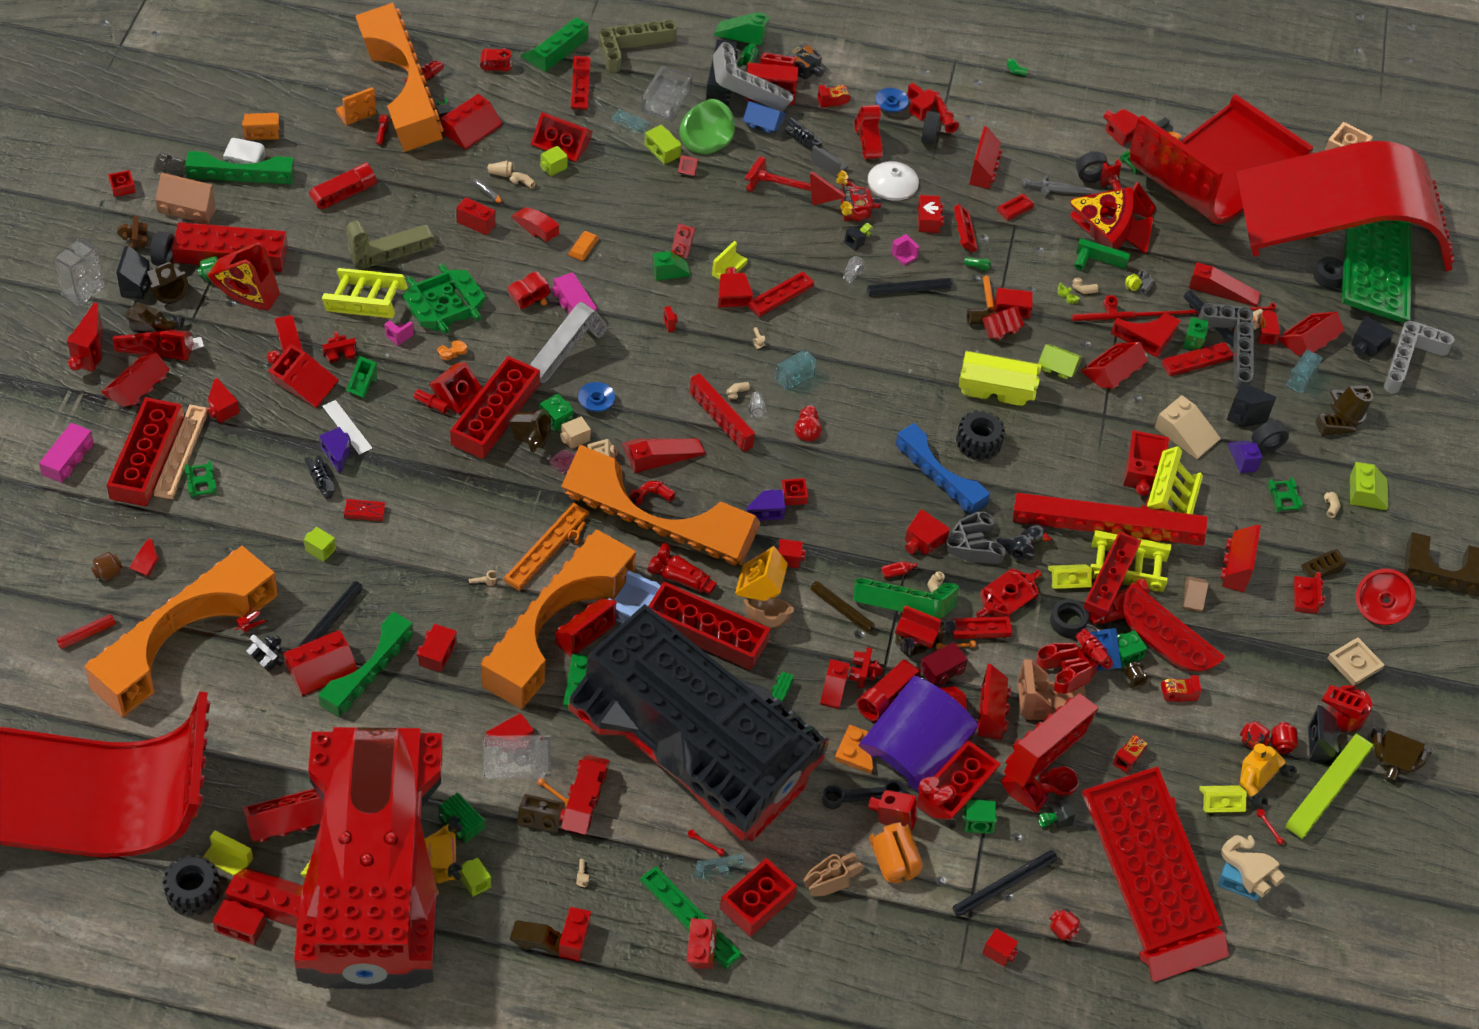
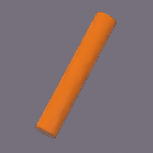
M984 276L983 285L987 308L993 311L995 308L990 277Z

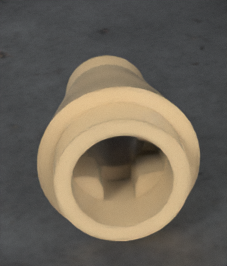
M509 160L488 164V174L509 178L514 173V164L509 162Z

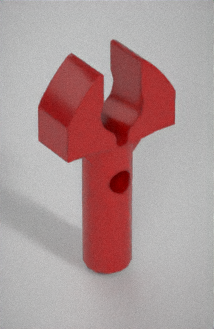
M381 114L379 118L377 145L383 144L385 131L388 130L389 126L388 115Z

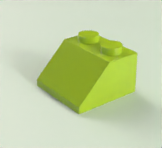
M1045 344L1038 364L1042 366L1041 370L1049 373L1053 370L1058 372L1059 377L1068 379L1069 377H1074L1083 356L1051 344Z
M1355 463L1350 474L1351 505L1383 510L1388 509V479L1375 465Z

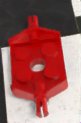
M1011 568L984 587L980 592L984 608L976 612V617H985L988 614L995 617H1006L1034 598L1036 600L1039 593L1034 581L1042 576L1041 571L1039 572L1037 569L1032 574H1026ZM1006 588H1008V589H1011V588H1012L1015 592H1014V593H1009V592H1007L1005 589H1006Z

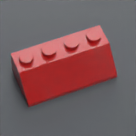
M967 740L934 776L939 779L937 787L939 789L950 787L953 790V796L945 804L939 805L933 799H930L928 794L919 792L917 807L932 818L953 819L1000 767L1001 763Z
M313 788L242 808L251 840L264 842L271 836L277 835L282 837L290 834V831L293 830L305 831L310 829L312 825H320L323 817L324 803Z
M247 867L233 876L225 892L226 900L237 901L250 909L257 908L265 913V918L297 928L303 885Z

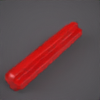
M111 614L106 615L57 638V644L60 649H64L115 625V619Z

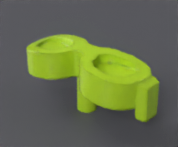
M1060 282L1057 290L1058 295L1066 297V302L1070 304L1078 303L1080 297L1071 294L1072 289H1067Z

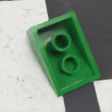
M757 12L721 21L714 32V36L762 45L767 35L770 16Z

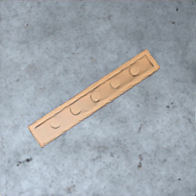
M189 405L155 487L154 496L174 499L185 472V464L189 462L208 415V408Z

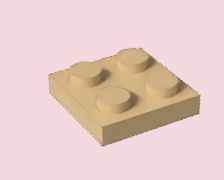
M1358 637L1330 653L1327 658L1353 686L1366 680L1384 667L1380 659Z

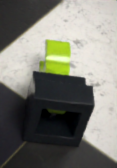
M866 223L860 230L857 227L848 228L844 243L856 251L864 245L866 237L872 234L869 230L873 227Z

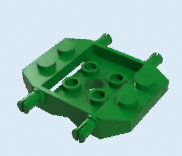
M442 263V265L438 266L442 274L419 283L414 280L413 276L406 278L410 287L403 293L402 300L421 327L435 331L441 330L443 334H446L450 331L448 326L454 321L466 320L474 317L475 321L482 319L479 311L485 302V295L467 270H448L445 264ZM452 284L456 287V289L458 290V292L460 293V295L463 297V299L465 300V302L468 304L467 307L465 306V304L462 302L461 298L457 295V293L455 292V290H454L453 287L451 286Z

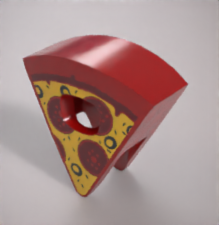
M1132 187L1073 198L1070 201V205L1075 211L1071 212L1070 218L1099 244L1118 250L1126 240L1132 225L1134 203Z
M260 242L219 258L207 274L209 279L226 295L250 307L269 310L280 295L265 246Z

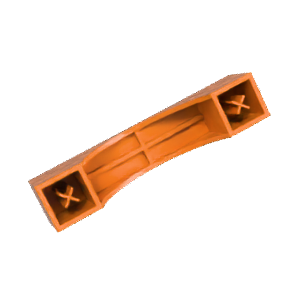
M390 3L355 15L371 61L393 63L409 73L402 92L393 102L387 105L403 151L406 152L443 139L441 132L444 131L440 121L437 122L440 119L437 110H433L435 108L433 99L428 98L431 97L428 86L424 87L427 83L424 75L420 76L423 73L420 64H416L418 59L403 19L399 20L402 18L399 8L395 9L394 3Z
M583 445L579 446L561 486L566 491L565 494L577 502L581 499L586 502V505L594 509L600 507L604 510L603 512L611 516L617 514L621 517L620 519L628 523L634 521L645 530L652 528V530L656 531V534L662 537L669 535L673 538V541L680 544L686 542L692 549L699 552L703 549L708 552L709 556L716 559L719 556L723 557L726 560L725 562L733 566L737 564L743 565L761 524L755 515L721 501L707 512L692 518L670 520L652 516L638 508L630 500L623 484L622 467L616 459Z
M597 529L592 535H588L581 548L578 547L571 560L564 563L560 573L555 574L548 587H544L541 590L537 600L530 603L524 615L521 614L514 627L507 630L503 640L497 642L491 654L483 658L481 662L482 687L523 710L545 683V658L541 654L536 642L542 627L555 613L573 603L590 599L610 598L613 600L625 585L628 570L635 573L636 551Z
M243 546L233 550L229 556L221 562H217L208 572L200 575L195 582L186 586L175 597L170 598L161 608L153 611L148 618L139 622L135 628L123 634L118 641L106 647L101 654L89 660L84 668L90 689L123 718L155 693L151 678L152 665L158 650L174 632L199 619L222 615L243 617L254 605V609L248 615L262 609L278 596L275 572Z

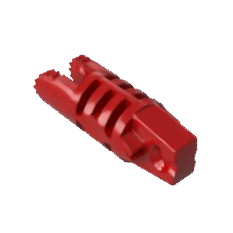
M433 60L421 67L423 74H420V76L424 75L427 82L443 70L444 64Z
M1086 629L1081 630L1076 635V638L1082 649L1094 662H1099L1104 669L1112 668L1113 661L1108 656L1104 645Z

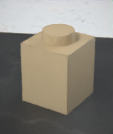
M582 416L562 424L560 437L563 443H567L570 449L590 441L591 429Z

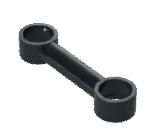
M897 780L887 782L885 787L842 790L839 786L829 785L823 791L822 803L829 809H837L842 805V802L868 801L871 797L881 799L884 791L891 788L899 790L900 793H905V787ZM835 793L840 799L831 801L827 799L826 795Z

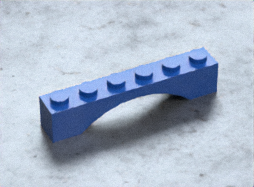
M915 423L897 433L895 443L897 448L904 452L911 462L919 466L923 473L928 475L937 486L941 487L950 498L954 499L964 511L971 515L988 505L990 493L978 481L959 477L944 468L931 453L926 433Z

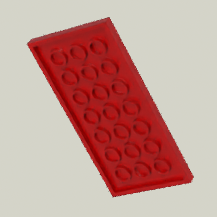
M1158 766L1082 791L1143 950L1149 951L1222 925Z

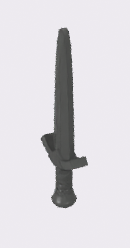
M1047 174L1043 177L1042 182L1030 181L1027 178H1024L1021 182L1023 188H1040L1045 197L1049 196V192L1079 195L1099 193L1098 190L1048 181L1049 176Z

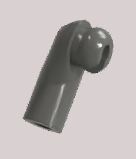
M1141 270L1138 274L1142 281L1139 291L1141 294L1146 295L1153 285V279L1146 270Z

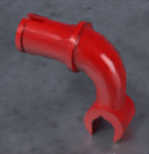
M663 481L646 482L639 489H634L630 493L631 501L637 498L636 506L643 503V496L649 492L660 495L668 502H672L676 497V492L665 486Z

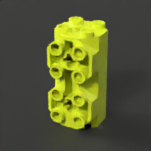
M965 350L959 387L964 395L987 399L994 393L1001 402L1024 405L1028 400L1035 401L1036 390L1034 388L1038 389L1040 378L1037 375H1040L1041 365Z

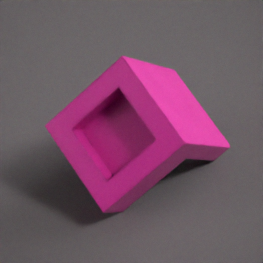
M907 234L893 241L891 254L903 265H907L918 258L919 246Z
M391 320L384 324L385 336L397 346L414 335V326L411 321L405 325L400 323L397 326Z

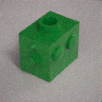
M1191 317L1182 349L1194 351L1202 348L1206 341L1209 321Z
M559 394L540 403V409H546L549 412L551 428L555 432L562 428V424L573 420L574 410L570 403L565 401Z
M1135 630L1117 636L1121 667L1144 659L1147 647Z
M969 800L963 808L964 813H962L964 832L994 834L995 824L998 822L995 801Z

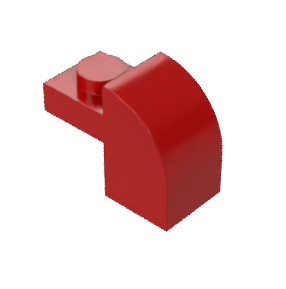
M914 83L908 85L907 97L911 101L909 113L922 121L926 118L927 111L932 112L934 93L931 89L924 91Z

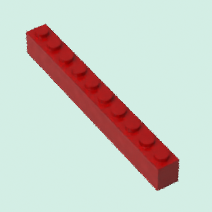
M1016 493L1013 511V522L1021 524H1040L1060 529L1065 528L1089 532L1097 530L1118 534L1120 531L1135 538L1200 546L1205 544L1208 516L1024 493Z

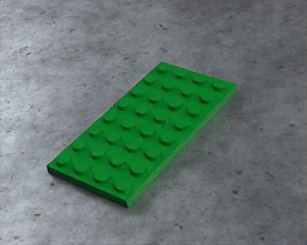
M1387 220L1345 229L1343 304L1404 324L1410 321L1412 222Z

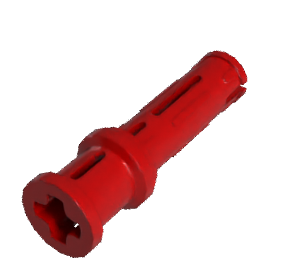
M934 91L933 104L937 112L940 113V122L944 124L945 131L947 133L957 131L959 123L954 119V114L947 109L940 93Z

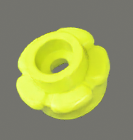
M1132 274L1127 277L1125 284L1128 290L1136 291L1141 286L1142 281L1138 275Z

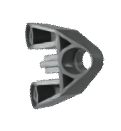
M976 512L959 520L948 536L945 545L948 553L969 562L999 564L1004 561L1006 554L1005 548L1000 543L983 539V534L990 533L994 525L993 517L986 512ZM951 542H956V543H958L959 545H958V546H950V543H951Z

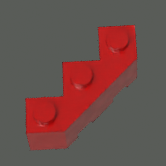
M587 754L582 760H579L575 782L569 788L568 796L570 797L566 809H562L560 821L563 822L561 829L585 835L590 830L593 812L599 802L602 784L606 781L610 760Z

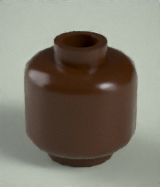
M106 552L93 559L94 567L91 570L96 579L100 577L102 581L106 582L121 573L120 569L123 567L116 554L112 555L110 552Z

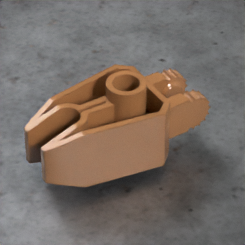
M850 853L841 858L839 855L832 854L813 867L804 878L805 887L809 888L810 895L825 896L849 887L851 883L850 878L864 869L860 862L855 863L857 860L855 853Z

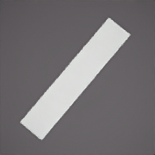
M336 400L323 406L336 425L341 427L344 433H348L351 444L359 455L372 449L371 445Z

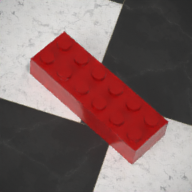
M178 222L172 244L174 263L200 265V262L213 256L221 258L260 242L265 246L273 271L282 272L288 247L286 231Z
M507 356L451 428V445L484 459L510 425L512 416L522 409L540 385V370Z
M144 398L106 486L110 500L148 506L183 422L182 404Z
M665 581L648 605V607L699 648L750 671L754 668L769 642L771 628Z
M1080 693L1074 698L1070 697L1064 706L1060 705L1054 714L1050 713L1043 723L1039 722L1033 731L1029 730L1022 740L1018 739L1013 746L1014 752L1005 762L1007 766L1004 773L1022 787L1027 785L1084 737L1099 707Z

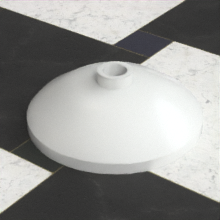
M890 161L880 163L871 169L868 175V185L879 197L899 201L910 198L916 193L919 179L915 171L909 166L900 162Z

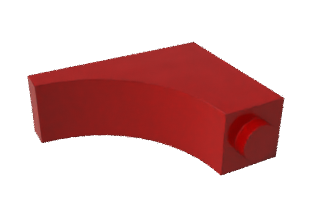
M1164 313L1154 321L1146 323H1133L1117 318L1114 321L1111 334L1128 343L1140 342L1145 352L1158 358L1177 333L1181 320L1167 313Z

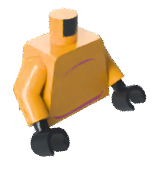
M1256 744L1251 753L1244 759L1241 770L1240 786L1245 788L1250 797H1253L1251 803L1254 808H1263V805L1268 804L1267 797L1259 796L1258 793L1279 771V768H1281L1280 773L1284 777L1292 778L1290 771L1297 772L1295 766L1285 764L1286 761L1275 749L1264 744Z
M457 816L451 817L448 825L425 838L435 883L437 884L461 878V874L458 871L463 868L456 863V834L453 833L454 831L461 832L463 826L457 824L461 822V819Z

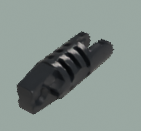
M788 119L787 123L790 126H787L785 129L788 134L808 148L813 149L814 145L821 148L822 141L813 132L795 119Z
M321 456L316 457L315 463L311 457L305 458V464L317 489L320 490L324 498H332L335 492L334 483Z

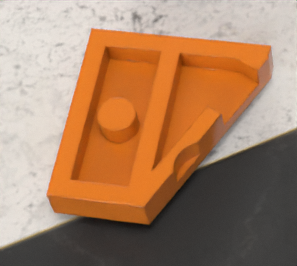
M849 724L834 760L871 774L873 770L872 756L858 746L868 731Z

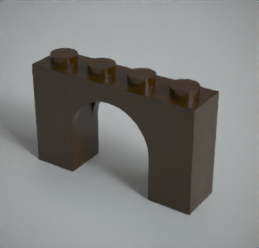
M1411 533L1406 545L1404 575L1414 582L1479 596V547L1468 545L1463 555L1462 569L1448 571L1437 566L1430 557L1431 536Z

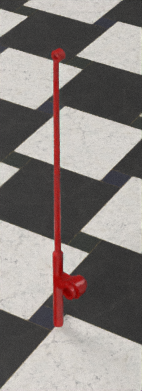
M1108 295L1103 301L1106 313L1072 314V321L1130 319L1143 316H1162L1164 313L1169 315L1199 313L1196 310L1117 312V298L1114 295ZM1272 302L1270 303L1269 307L1249 308L1252 311H1256L1258 309L1273 311L1275 310L1277 305Z

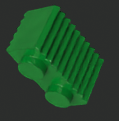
M456 792V794H453L452 797L446 799L445 802L438 806V818L443 825H447L449 819L453 816L461 819V822L457 824L463 826L462 831H454L453 834H456L457 839L461 838L464 843L485 829V819L459 792Z

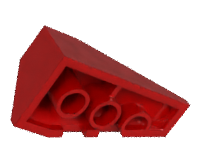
M1198 262L1195 264L1189 289L1257 307L1261 294L1217 268Z
M179 330L113 336L112 339L116 352L149 355L157 352L162 358L185 361L189 360L194 345L192 332Z
M639 438L622 443L623 450L634 473L705 455V451L698 438Z

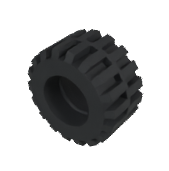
M975 410L974 413H967V416L964 415L959 423L956 436L957 447H960L959 450L961 452H965V456H971V459L979 458V460H984L986 458L988 460L991 459V456L995 457L1000 452L1005 436L1004 423L999 421L998 416H993V413H986L984 410L981 412Z
M186 855L185 859L180 857L177 859V863L172 862L170 869L165 870V876L163 877V887L168 904L171 905L174 911L179 910V913L182 915L188 912V916H193L195 912L198 915L202 914L204 909L206 911L210 910V905H215L217 898L221 894L219 875L214 863H209V859L206 857L201 859L200 855H195V857ZM190 880H200L203 882L200 887L194 890L181 889L183 884Z

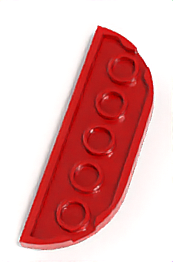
M1132 582L1124 597L1123 610L1128 625L1132 631L1135 630L1144 642L1173 665L1187 671H1206L1214 668L1224 660L1225 656Z

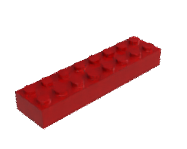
M700 373L690 377L689 394L696 399V402L703 407L704 411H707L710 417L716 421L717 425L723 429L725 434L729 435L739 449L746 452L753 448L755 432Z
M1118 532L1089 592L1083 609L1106 618L1142 540L1123 532Z

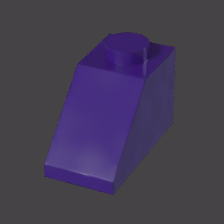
M341 427L320 435L321 449L338 473L342 472L350 453L349 443H351L350 436L347 432L344 433Z
M1246 440L1228 443L1240 473L1258 471L1263 457L1257 443Z
M771 489L763 491L747 506L746 512L755 515L759 521L784 519L785 502L783 490Z

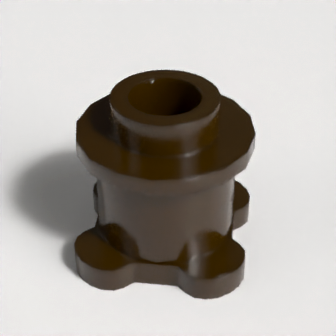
M1129 663L1124 670L1125 675L1131 681L1128 684L1130 688L1145 685L1150 677L1149 673H1144L1142 663Z

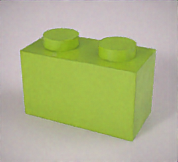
M662 124L645 132L644 145L664 165L681 157V142Z

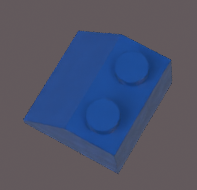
M749 101L743 121L747 122L746 126L755 129L757 126L763 127L762 131L772 134V131L778 132L786 117V113Z

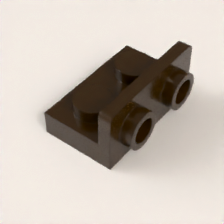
M524 794L518 810L517 824L557 833L562 809H565V802Z

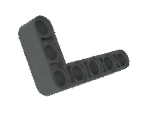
M1211 303L1203 305L1198 319L1209 321L1208 327L1234 329V386L1239 390L1243 382L1250 385L1254 376L1253 311L1243 306Z

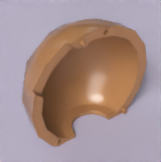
M744 598L746 617L771 628L770 630L783 627L791 619L794 612L791 604L778 598H769L766 601Z

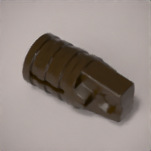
M990 308L968 309L966 313L968 325L984 324L983 317L997 312H991Z

